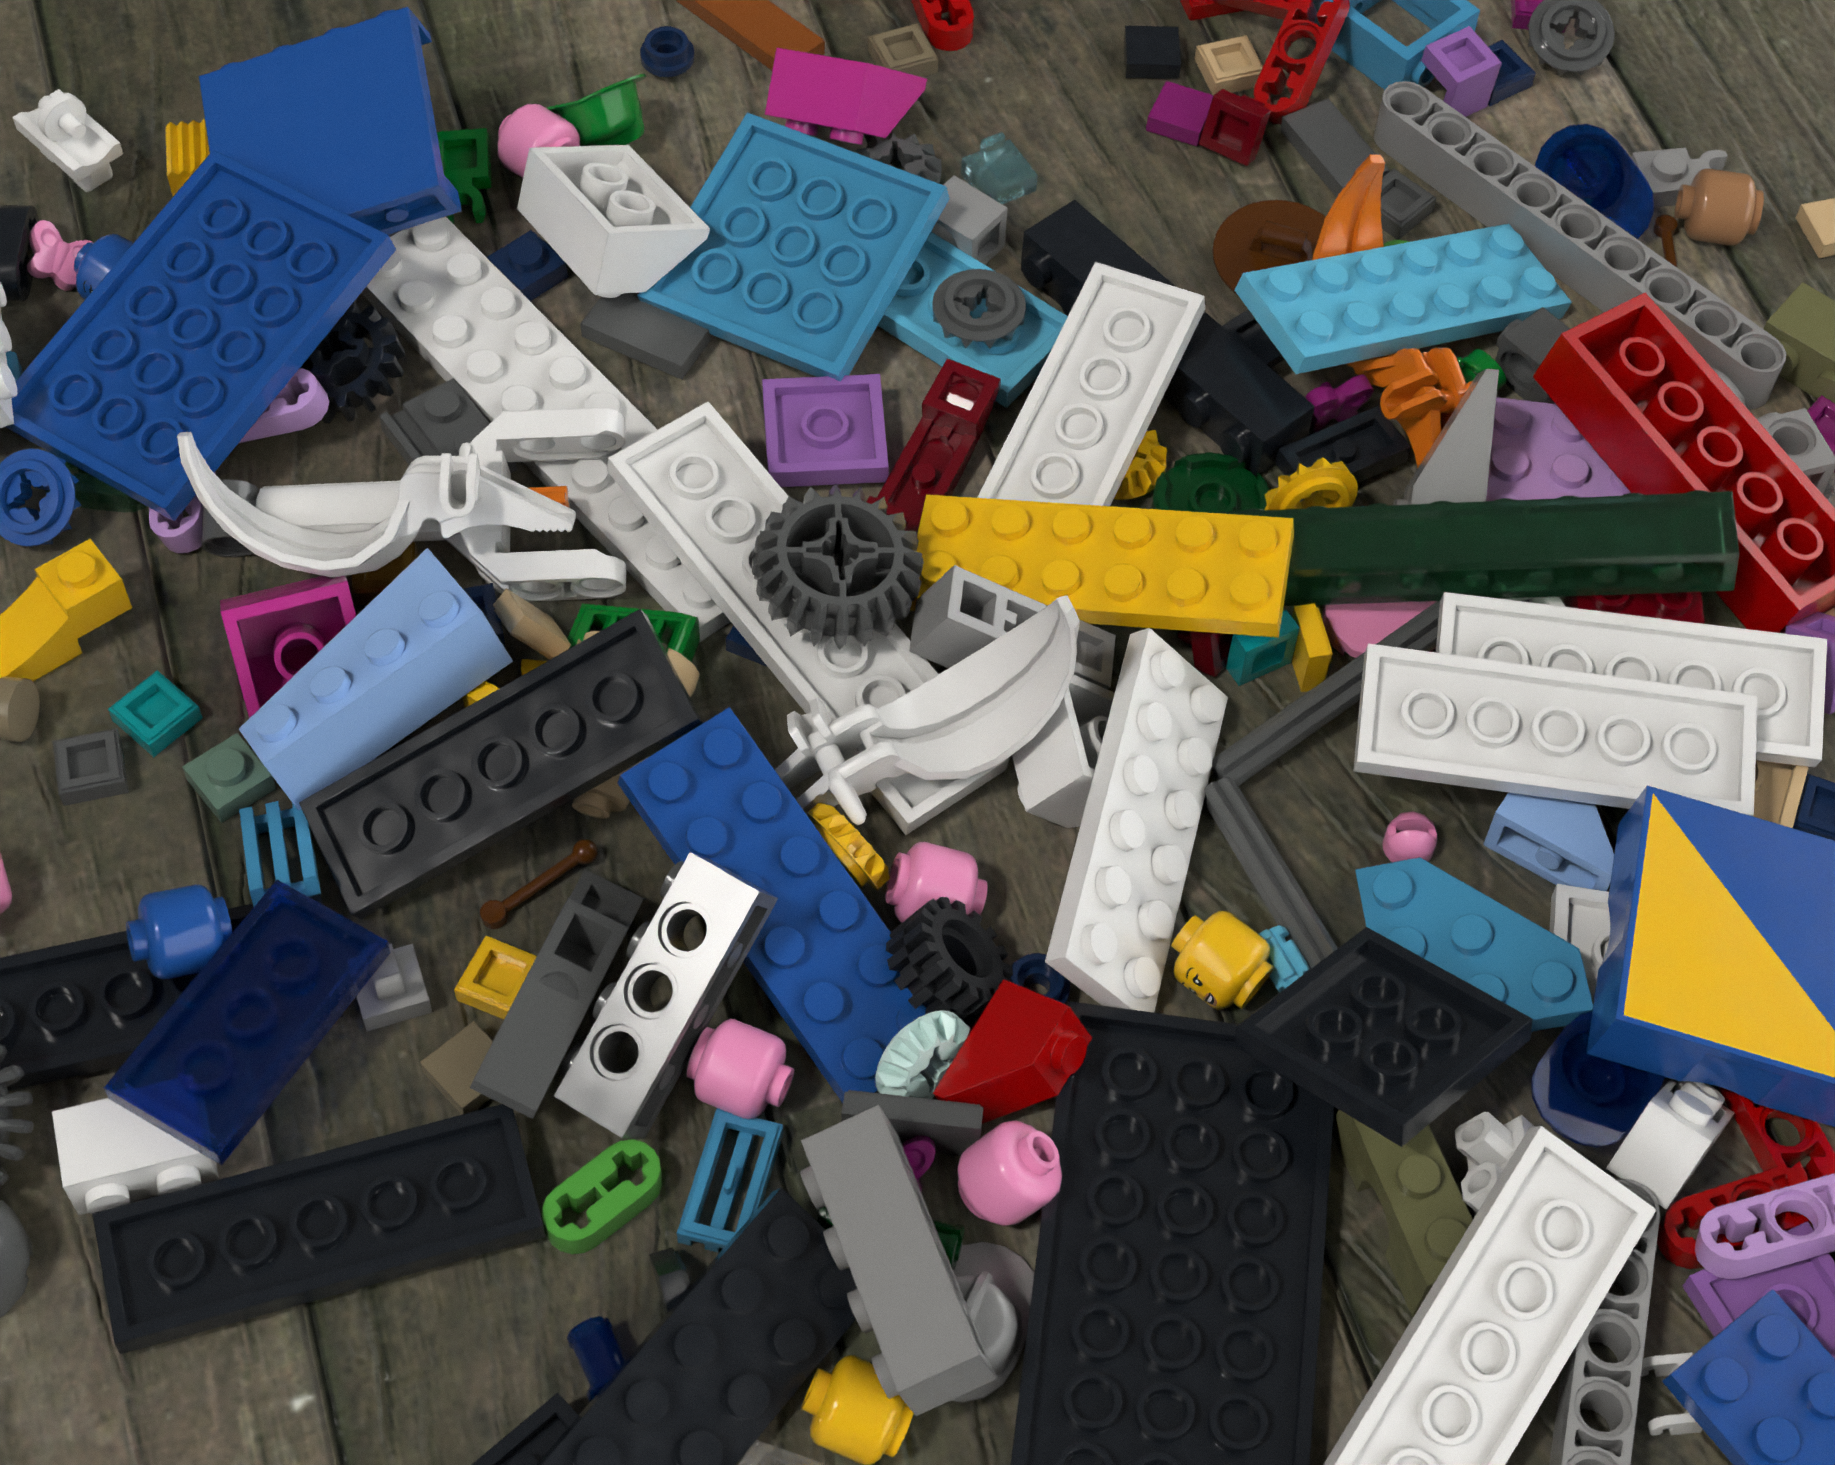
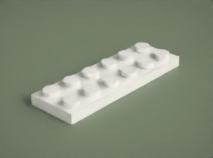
M1095 262L977 498L1111 506L1205 311V297Z
M1443 593L1439 607L1436 653L1758 695L1756 760L1816 767L1822 760L1827 639L1457 593Z
M1150 628L1132 633L1129 636L1045 962L1102 1006L1154 1013L1205 798L1204 789L1208 785L1228 697Z
M1368 643L1363 662L1353 771L1627 809L1631 808L1648 785L1753 816L1758 695Z
M1542 1126L1529 1127L1323 1465H1506L1657 1209Z

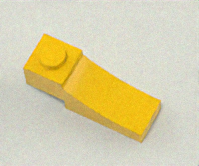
M91 539L82 542L34 569L37 575L36 579L0 614V678L8 676L26 678L32 681L37 680L82 654L78 638L132 608L122 578Z

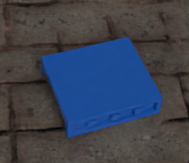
M408 6L399 10L384 11L375 18L345 28L330 29L324 35L294 45L279 46L270 53L243 62L228 63L219 70L199 76L210 153L215 150L387 235L462 211L459 192L444 175L422 51V45L432 42L431 35Z

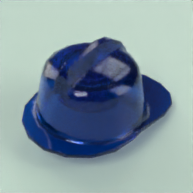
M1590 124L1569 125L1550 136L1540 148L1535 167L1633 237L1639 239L1648 229L1654 213L1653 191L1644 174L1618 140L1605 129Z
M1592 1011L1580 1014L1570 1022L1540 1059L1531 1078L1532 1099L1541 1118L1557 1134L1576 1144L1601 1147L1617 1143L1631 1131L1648 1103L1659 1092L1665 1077L1587 1054Z

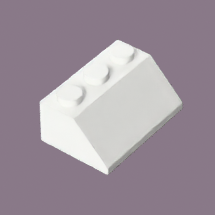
M629 145L529 148L517 209L594 295L615 298L623 293L646 292L708 238L710 228Z

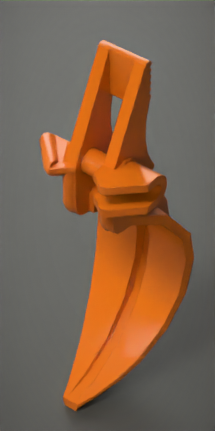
M1370 154L1355 170L1351 180L1338 194L1325 217L1313 254V260L1384 247L1381 225V190L1385 161L1381 155ZM1447 347L1433 348L1429 352L1423 353L1416 348H1403L1395 354L1346 364L1352 367L1357 375H1366L1371 385L1385 388L1380 399L1381 411L1387 419H1396L1401 424L1414 451L1417 468L1472 383V381L1466 383L1455 354Z

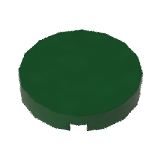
M1212 452L1186 455L1175 461L1174 467L1167 470L1165 474L1163 471L1156 480L1151 509L1264 516L1262 511L1267 506L1264 494L1269 491L1267 482L1258 472L1255 477L1252 472L1245 469V462L1238 464L1239 460L1230 455Z

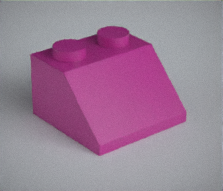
M776 48L765 115L786 119L785 127L816 137L819 126L831 128L829 139L862 145L864 134L886 138L925 91L927 78L865 62Z
M319 576L220 600V612L249 718L356 617L346 576L335 578Z

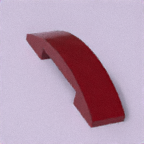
M947 358L922 402V418L877 498L869 496L866 502L873 504L885 497L886 504L888 505L886 515L903 512L904 519L906 520L905 531H915L917 537L926 495H952L986 425L1001 386V379Z

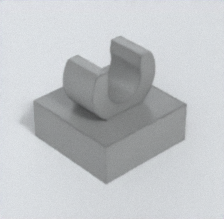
M391 943L365 951L367 957L347 962L367 1032L432 1013L413 944L393 949Z

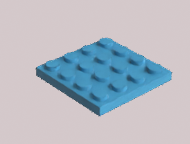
M747 112L690 207L710 228L708 238L649 290L639 292L637 296L639 300L708 329L709 333L713 336L813 376H828L841 381L845 375H850L950 198L947 187Z

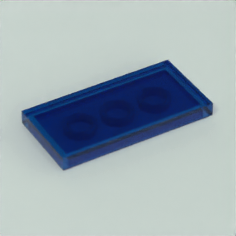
M276 880L105 1085L104 1089L108 1099L222 1166L389 956L390 948L388 941L285 883Z

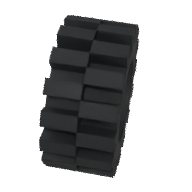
M940 897L936 901L933 898L891 932L889 935L891 939L886 943V951L893 955L887 960L889 969L900 972V976L894 981L900 991L905 988L910 990L913 996L908 1001L915 1009L920 1005H924L926 1007L925 1014L940 1010L955 1013L966 1025H969L982 1015L1003 979L1009 981L1008 978L1013 975L1012 965L1002 962L1008 954L1004 946H995L992 941L998 936L990 926L987 930H984L980 926L983 917L976 911L967 915L965 904L958 900L950 904L948 897Z

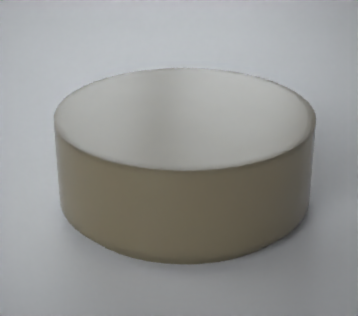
M5 676L0 678V740L24 742L32 735L38 721L40 709L38 689L30 679Z

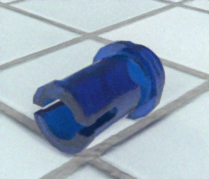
M602 1316L589 1318L579 1323L567 1336L568 1344L574 1350L590 1385L586 1394L589 1403L626 1361L612 1330L613 1327L610 1319L607 1317L603 1319Z

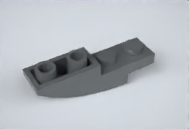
M584 869L498 1030L470 1086L471 1089L533 1119L644 898Z

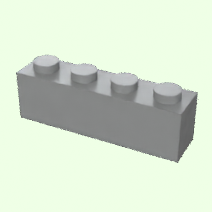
M876 1105L801 1140L810 1163L809 1167L800 1170L803 1183L816 1209L819 1210L826 1206L833 1227L823 1231L824 1238L839 1270L842 1271L847 1268L851 1270L857 1289L847 1293V1298L863 1333L866 1334L874 1330L882 1353L871 1357L878 1380L887 1397L891 1399L900 1395L915 1416H918L996 1380L997 1378L898 1134L881 1107Z

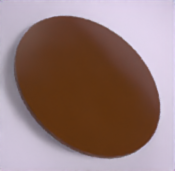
M1286 200L1259 201L1236 210L1221 224L1213 243V260L1220 278L1237 294L1235 288L1243 273L1313 260V254L1326 216L1309 206Z

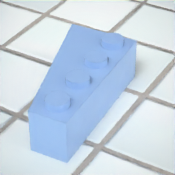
M426 548L250 717L239 730L263 765L299 811L302 809L299 802L368 764L509 665L513 660L479 607L433 553Z

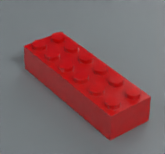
M1644 292L1561 333L1533 375V378L1746 629L1785 634L1786 626L1816 612L1826 613L1835 607V508L1647 293Z

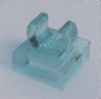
M1003 132L982 139L980 151L962 158L961 174L968 184L1001 204L1035 192L1037 189L1038 175L1010 139L1005 141Z

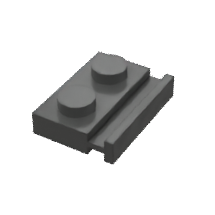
M454 378L403 403V410L391 416L387 412L379 415L382 431L408 465L416 458L422 456H441L442 453H451V456H459L461 445L466 442L471 443L490 424ZM507 462L511 473L517 470L516 462Z

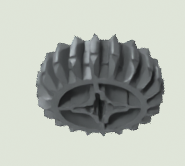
M835 483L829 490L828 497H821L810 487L807 493L804 494L803 503L788 496L786 502L782 505L781 513L771 511L770 516L765 522V530L760 531V535L756 537L754 552L757 555L753 558L752 574L754 579L757 580L756 593L759 601L769 602L768 613L771 616V621L788 617L787 629L789 630L790 637L805 628L811 631L810 640L813 646L822 640L823 635L833 636L834 642L840 650L846 645L847 637L854 635L865 647L872 639L873 630L888 636L889 632L894 628L895 619L904 621L905 617L908 616L912 601L919 595L922 582L919 577L924 563L922 553L917 552L918 539L916 532L905 531L906 520L904 519L903 512L886 515L888 505L886 504L885 497L873 504H869L864 501L865 495L861 487L852 497L841 496V491ZM833 553L837 556V565H835ZM838 567H840V572L843 576L842 580L839 578ZM868 591V592L863 593V594H860V595L851 596V595L855 594L856 592Z

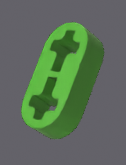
M634 1139L619 1141L609 1146L555 1187L546 1197L542 1207L545 1234L551 1245L559 1251L569 1254L586 1253L597 1247L651 1205L659 1196L662 1187L660 1159L655 1150L642 1141ZM625 1165L628 1169L634 1171L643 1166V1183L635 1186L633 1182L625 1180L617 1185L619 1182L617 1169ZM570 1207L576 1213H580L588 1208L586 1211L588 1225L579 1229L577 1225L570 1223L561 1228L564 1225L562 1211Z

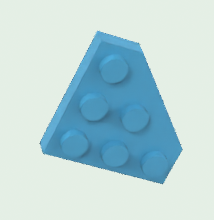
M1420 857L1355 869L1366 927L1533 1019L1531 1032L1591 1021L1593 1002L1580 949Z

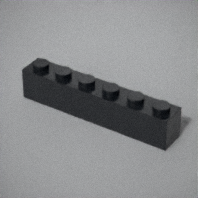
M1075 199L1023 232L1020 270L1032 286L1038 289L1041 288L1062 307L1067 316L1095 262L1175 286ZM1205 311L1163 396L1179 410L1181 416L1189 425L1199 428L1220 446L1224 455H1230L1238 459V464L1245 462V469L1252 472L1255 477L1257 472L1262 475L1276 465L1279 448L1309 435L1315 408L1310 401Z

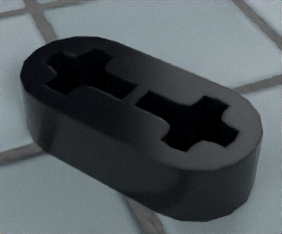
M2 205L0 207V282L4 288L7 301H26L30 293L33 276L28 272L27 264L34 256L30 245L29 233L35 224L39 222L37 211L31 205Z

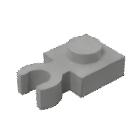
M1686 148L1633 152L1628 170L1642 207L1653 208L1675 205L1680 186L1682 184L1691 185L1695 175L1702 169L1723 170L1727 153L1722 150H1710L1703 153L1698 159H1690Z

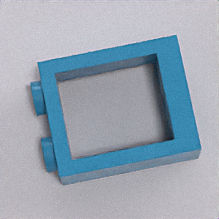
M1313 0L1317 13L1324 1L1333 2V0ZM1349 0L1350 7L1347 17L1331 51L1384 90L1389 85L1402 81L1414 82L1425 87L1435 77L1421 61L1425 46L1468 26L1475 32L1480 9L1467 0H1392L1432 29L1406 47L1362 15L1363 12L1381 0ZM1316 17L1314 23L1320 26L1319 21Z

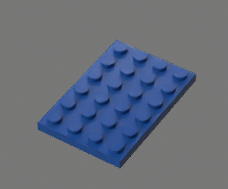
M213 150L15 381L17 396L11 398L14 424L5 427L175 521L196 496L181 464L177 435L180 432H191L198 450L209 468L215 472L396 251V248L389 235Z

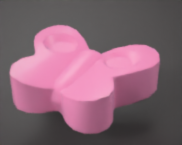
M39 221L29 233V241L34 256L29 260L27 270L31 276L36 278L51 277L60 289L71 291L76 287L75 258L81 248L92 241L64 242L58 230L50 221Z

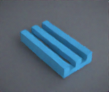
M278 801L266 803V814L255 816L252 807L239 809L249 892L254 908L321 894L312 832L302 809L298 811L292 803V809L281 811ZM295 826L303 881L291 883L283 829ZM269 832L277 886L268 889L265 887L259 834Z
M716 1109L677 1230L678 1243L689 1246L692 1245L693 1241L703 1243L705 1250L717 1253L719 1248H724L763 1203L783 1138V1124L759 1118L743 1119L724 1110ZM728 1128L740 1131L710 1226L699 1224ZM754 1136L764 1137L735 1232L727 1231L725 1229Z

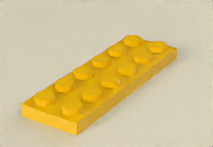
M926 495L917 534V552L922 553L924 563L919 577L922 582L919 595L912 601L910 611H915L916 600L949 569L956 565L1047 606L1058 597L1068 595L1078 618L1089 624L1279 638L1294 538L1293 518Z

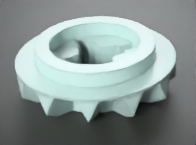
M946 1010L927 1013L907 1024L893 1037L879 1061L875 1076L878 1092L880 1094L933 1099L934 1090L967 1039L970 1027L955 1013Z

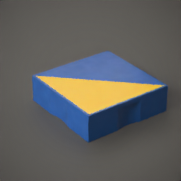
M1647 785L1618 824L1608 896L1610 937L1606 954L1598 969L1587 1054L1677 1081L1699 1082L1719 1086L1736 1092L1758 1105L1835 1127V841Z

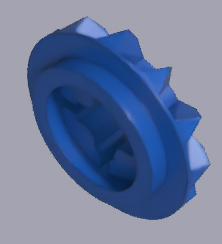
M24 449L9 455L0 463V535L3 538L17 545L31 547L53 544V539L60 532L72 529L69 524L74 509L82 506L75 498V485L80 480L69 472L65 465L66 460L45 450ZM32 485L35 488L50 490V492L46 493V497L39 501L40 512L27 507L18 508L32 497Z

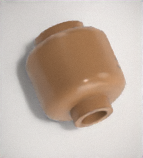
M1709 168L1702 169L1695 175L1691 185L1682 184L1680 186L1675 204V218L1684 219L1685 233L1692 240L1735 246L1741 243L1747 234L1754 235L1757 231L1763 210L1764 193L1762 190H1756L1754 180L1748 174Z

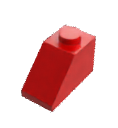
M1003 979L937 1085L933 1095L942 1101L980 1105L983 1107L982 1124L1057 1096L1069 1076L1081 1067L1086 1056L1087 1046L1092 1037L1070 1006Z

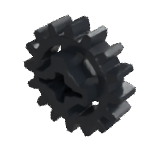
M354 301L299 368L310 371L328 395V410L322 418L324 423L330 424L336 412H342L348 422L354 421L355 408L362 405L372 413L376 410V405L372 398L377 394L391 397L394 393L387 381L388 378L403 376L404 371L398 359L405 356V350L398 340L399 336L387 317L382 319L377 309L372 305L361 312ZM363 338L372 341L374 348H368Z

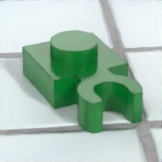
M487 128L438 131L437 137L444 175L458 190L460 204L472 206L476 223H483L486 217V209L478 189L492 188L491 150ZM454 214L446 216L454 224Z

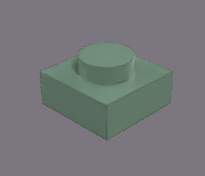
M238 733L182 766L187 781L221 823L237 814L239 809L250 806L276 789L272 775Z

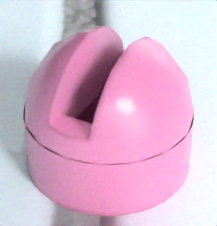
M1413 811L1401 813L1394 818L1387 826L1383 838V850L1391 862L1419 857L1429 862L1437 845V833L1434 823L1424 814Z

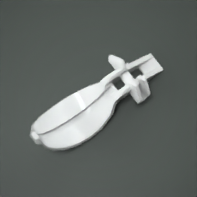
M180 432L177 435L181 464L199 501L226 533L251 552L287 569L331 578L376 571L399 557L415 539L424 520L427 518H434L440 523L443 538H449L466 528L485 524L507 525L531 532L535 530L538 532L542 530L548 532L550 529L553 532L557 529L560 532L564 530L570 532L576 519V512L480 465L474 446L466 442L461 445L459 456H451V453H442L441 456H422L412 461L400 481L398 501L391 517L372 529L345 534L305 529L261 512L232 492L209 468L196 446L192 433Z
M1068 595L1058 597L1047 607L980 650L880 708L869 704L862 705L831 721L822 701L817 697L810 701L811 711L804 715H800L795 711L787 715L788 731L798 749L781 763L775 771L789 790L806 778L822 771L823 776L796 799L804 812L807 814L818 803L831 806L840 804L850 821L856 825H861L865 822L867 813L858 796L875 790V784L883 778L898 777L911 773L924 780L967 779L998 766L1038 734L1059 708L1074 675L1077 655L1076 642L1080 620ZM863 743L866 750L859 752L857 747Z

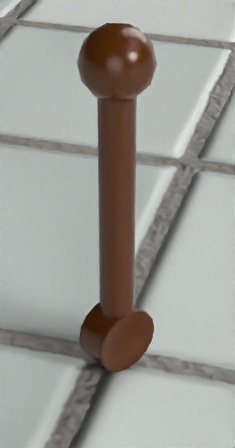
M1660 215L1655 220L1653 231L1662 239L1664 259L1677 267L1673 236L1678 222L1670 215Z
M589 839L577 841L570 855L503 901L490 900L485 902L480 909V917L483 924L490 929L503 927L507 922L508 912L578 864L588 865L594 862L598 855L596 844Z

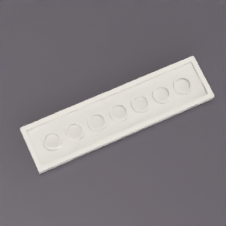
M709 402L702 404L608 457V473L806 714L811 711L810 701L817 697L822 701L831 721L862 705L869 704L880 708L938 675L925 658L909 652L911 641L896 623H894V628L889 632L888 636L873 630L872 639L865 647L854 635L848 636L846 645L839 650L833 636L823 635L822 640L813 646L810 640L811 631L805 628L790 637L789 630L787 629L788 617L771 621V616L768 613L769 602L759 601L756 593L757 580L754 579L752 574L753 558L757 555L754 552L756 537L760 535V531L765 530V522L770 516L771 511L782 512V505L786 502L788 495ZM833 553L835 565H837V556ZM838 567L839 578L842 580L843 576L840 572V567ZM868 591L856 592L855 594H853V595H851V596L860 595V594L866 593V592H868ZM863 743L857 747L859 752L866 750ZM1007 758L998 766L967 779L924 780L911 773L898 777H886L875 784L876 789L871 791V793L904 834L907 835L1007 769L1010 758Z

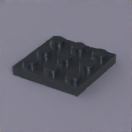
M1365 927L1236 1026L1235 1047L1402 1147L1527 1043L1531 1038L1533 1019L1372 929Z

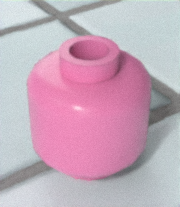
M527 104L515 110L503 120L498 131V157L502 165L522 178L524 177L529 148L580 146V137L576 127L566 119L539 104Z
M918 842L913 845L907 854L899 852L896 855L890 869V879L887 881L885 899L886 903L894 905L895 915L901 923L933 898L936 901L940 897H948L950 904L956 900L964 903L967 915L973 911L981 915L986 901L988 884L986 880L978 879L977 863L972 855L928 842Z
M728 1019L723 1021L715 1030L709 1027L703 1030L691 1054L686 1074L688 1078L694 1080L695 1095L701 1102L743 1119L757 1118L765 1110L768 1103L780 1107L790 1088L794 1076V1068L784 1065L786 1045L782 1039L738 1020Z
M1019 1121L1000 1123L970 1145L960 1156L958 1164V1189L963 1203L978 1218L1001 1226L1015 1225L1022 1222L1049 1203L1060 1191L1062 1172L1059 1152L1055 1143L1048 1135Z

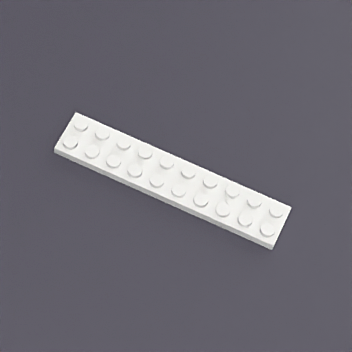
M447 217L402 230L391 236L390 239L396 251L361 292L365 298L385 318L387 317L393 327L445 381L454 378L489 423L503 411L597 407L608 408L622 413L625 417V444L620 449L611 451L603 458L527 461L523 463L546 487H568V502L570 509L576 512V518L612 556L626 563V570L665 611L698 617L700 642L730 623L731 621L607 471L608 457L658 429Z

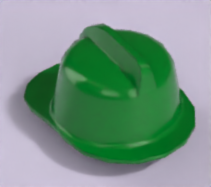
M639 74L624 79L579 100L545 108L566 119L576 127L580 137V146L627 145L641 138L644 134L642 109L636 84L643 80L646 74Z

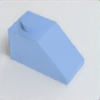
M1507 793L1494 814L1483 844L1484 846L1555 885L1562 884L1608 892L1614 852L1595 804Z

